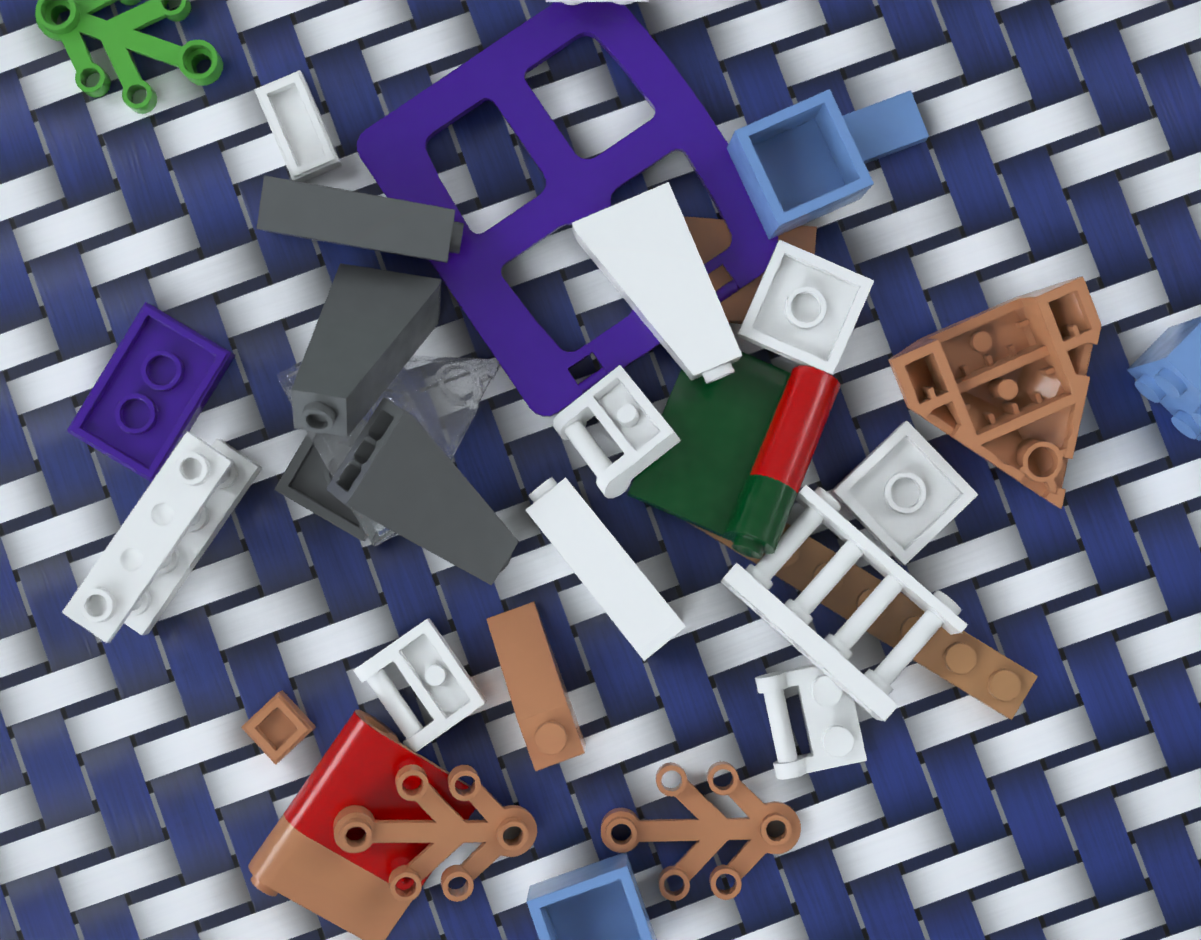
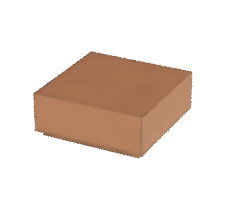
M282 690L241 728L276 765L305 739L316 726Z

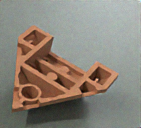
M1083 276L1007 300L924 336L888 359L907 408L1057 508L1062 509L1066 489L1062 488L1068 459H1073L1090 377L1086 375L1093 344H1098L1102 326Z

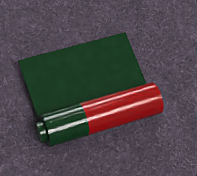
M741 351L742 357L737 362L732 363L735 372L706 384L703 376L691 381L681 369L661 415L681 441L634 477L627 495L732 541V548L745 556L761 559L763 553H775L841 385L836 378L823 370L810 366H796L789 373Z

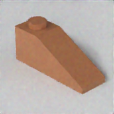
M535 601L487 618L486 620L515 715L535 771L585 754L586 743Z

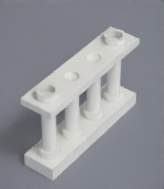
M187 431L62 613L105 643H110L123 624H126L140 635L149 634L263 467L221 439L216 438L210 446Z
M805 485L796 497V501L805 510L781 536L775 553L765 554L755 566L749 564L746 569L736 563L723 577L721 583L876 720L886 721L899 706L888 696L893 691V688L890 686L940 627L944 628L951 635L962 633L968 624L958 617L962 610L950 597L939 590L934 594L929 592L839 514L838 511L841 509V505L832 495L820 487L813 491ZM823 523L845 544L794 601L789 598L783 604L768 591L773 586L771 579L819 524ZM862 557L885 578L834 636L829 633L823 639L808 626L813 620L810 614L858 559ZM902 592L925 613L874 671L868 669L863 674L848 661L853 655L850 649L895 597Z

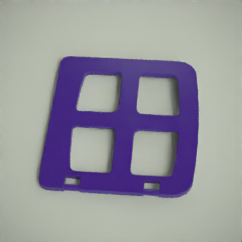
M554 2L367 128L357 141L359 157L386 197L454 209V221L464 223L459 254L449 252L447 263L430 260V262L528 407L535 414L542 417H551L558 414L616 367L621 365L623 369L661 343L632 309L626 318L580 349L573 352L562 350L537 323L502 277V269L506 264L559 228L572 225V222L612 206L611 197L617 189L674 151L684 153L731 234L730 246L704 264L708 275L723 265L732 278L730 282L715 291L720 303L765 272L778 243V236L770 240L768 239L727 150L728 143L702 103L673 63L625 5L613 2H583L577 5ZM583 36H590L598 41L619 64L655 111V115L651 120L592 159H583L573 151L525 80V75ZM485 101H491L497 106L544 175L546 186L544 191L487 231L476 234L470 230L443 185L427 153V145L433 136ZM591 354H594L602 368L577 384L568 370Z

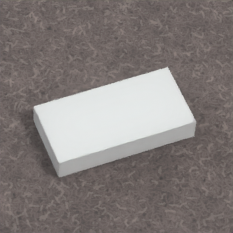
M301 70L254 89L293 181L304 182L342 166Z

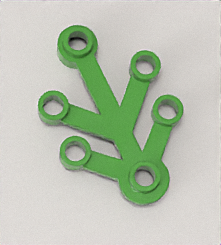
M38 0L36 4L35 17L39 29L50 39L62 41L76 70L75 82L90 97L98 98L104 96L110 89L111 79L106 71L93 62L83 35L102 42L122 84L123 101L134 112L139 114L148 113L155 108L157 94L147 82L142 80L129 51L179 68L196 85H210L222 73V58L207 41L192 40L184 46H179L139 32V30L164 18L174 22L186 19L191 12L190 0H181L180 6L172 11L167 10L169 0H149L109 20H104L92 14L118 0ZM141 0L119 1L124 5L132 6L138 4ZM69 11V18L64 23L57 24L58 16L62 12ZM205 59L211 60V67L205 73L196 72V66L200 61ZM94 73H98L100 75L98 84L94 87H87V78ZM141 89L146 90L147 96L142 103H133L135 92Z

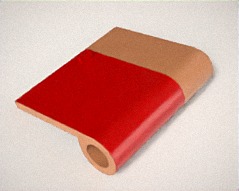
M355 710L248 864L249 871L253 874L251 882L261 892L269 896H277L279 893L362 940H385L412 902H400L391 895L389 876L395 868L407 865L430 843H372L363 852L349 853L342 850L334 838L333 824L337 814L348 806L359 805L370 810L375 820H433L416 801L403 799L397 791L396 775L402 767L410 764L418 765L424 769L431 786L464 820H468L476 808L470 801H460L453 797L448 786V771L400 743L396 734L375 717L364 711ZM415 775L408 776L402 785L406 789L412 790L420 785L422 779ZM458 779L455 783V787L461 790L468 789L471 786L461 779ZM352 827L347 831L346 836L351 840H358L364 836L365 830L361 827ZM430 874L421 881L422 886ZM409 877L401 878L396 883V887L402 890L409 889L414 884V880Z

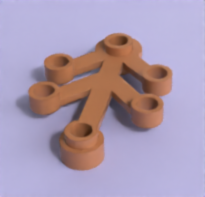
M719 761L711 765L707 771L709 787L718 795H728L748 816L727 818L687 780L686 773L680 765L670 762L663 764L657 770V787L664 795L675 796L696 819L639 820L633 811L620 807L610 810L604 816L601 822V838L607 848L617 853L629 852L639 842L697 841L674 866L664 868L659 875V890L663 897L670 901H679L688 894L690 889L689 881L728 840H748L727 865L722 864L715 867L710 874L709 882L714 895L723 900H730L739 894L742 887L741 879L766 853L783 854L796 845L801 833V824L795 811L782 802L772 801L763 803L739 780L737 771L730 763ZM722 769L728 770L732 774L730 784L725 787L717 786L713 782L714 774ZM667 771H676L681 775V781L678 786L667 788L661 782L662 776ZM774 820L783 822L785 826L784 832L778 837H770L766 833L768 824ZM618 824L627 825L631 829V835L624 841L616 840L611 834L614 826ZM722 874H730L735 878L734 885L728 890H721L716 886V880ZM678 875L684 880L683 886L678 891H670L664 886V882L669 876Z
M410 764L402 767L396 775L397 791L403 799L416 801L433 820H375L367 808L352 805L342 809L335 817L333 824L334 838L337 845L349 853L363 852L372 843H430L407 865H401L391 872L389 876L390 892L400 902H410L417 898L422 889L421 881L463 843H482L461 865L448 867L441 876V886L444 895L451 901H463L473 891V880L500 856L516 857L522 855L531 848L537 836V825L532 814L527 809L518 805L503 807L481 784L477 771L469 765H459L452 769L448 776V786L453 797L460 801H470L485 820H464L431 786L424 769L418 765ZM415 775L422 779L420 785L412 790L406 789L402 785L408 776ZM462 776L473 778L472 785L465 790L456 788V781ZM516 826L521 829L520 834L514 839L509 840L503 837L505 830L509 827ZM352 827H361L365 830L364 836L358 840L347 838L346 833ZM455 877L466 879L463 887L459 889H451L448 887V884ZM401 878H412L414 884L409 889L402 890L396 887V883Z

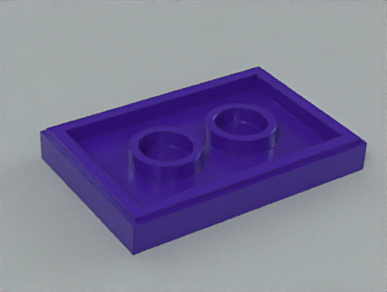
M145 302L66 432L152 483L185 433L191 430L236 355Z

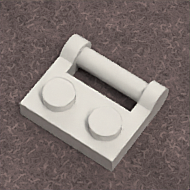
M621 365L563 409L553 421V427L560 437L564 440H570L597 476V487L608 499L623 494L630 486L631 480L681 441ZM596 416L624 452V455L614 463L610 461L585 428L587 421Z
M430 618L421 622L353 670L361 683L368 682L406 737V740L403 741L404 745L414 752L429 744L487 702ZM394 662L434 719L424 727L383 668Z
M814 664L755 677L758 693L764 694L777 755V761L773 762L776 779H791L806 773L867 761L854 699ZM793 686H797L811 752L798 756L783 690Z

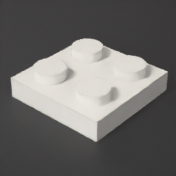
M779 240L737 337L801 365L814 367L833 375L874 280Z
M908 421L900 424L830 491L900 565H906L978 496L977 492Z

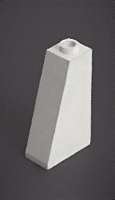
M669 182L572 222L573 233L579 245L691 381L703 376L706 384L735 372L732 363L737 362L742 357V353Z
M551 477L528 495L533 504L526 509V512L644 661L686 627L566 477L558 484Z

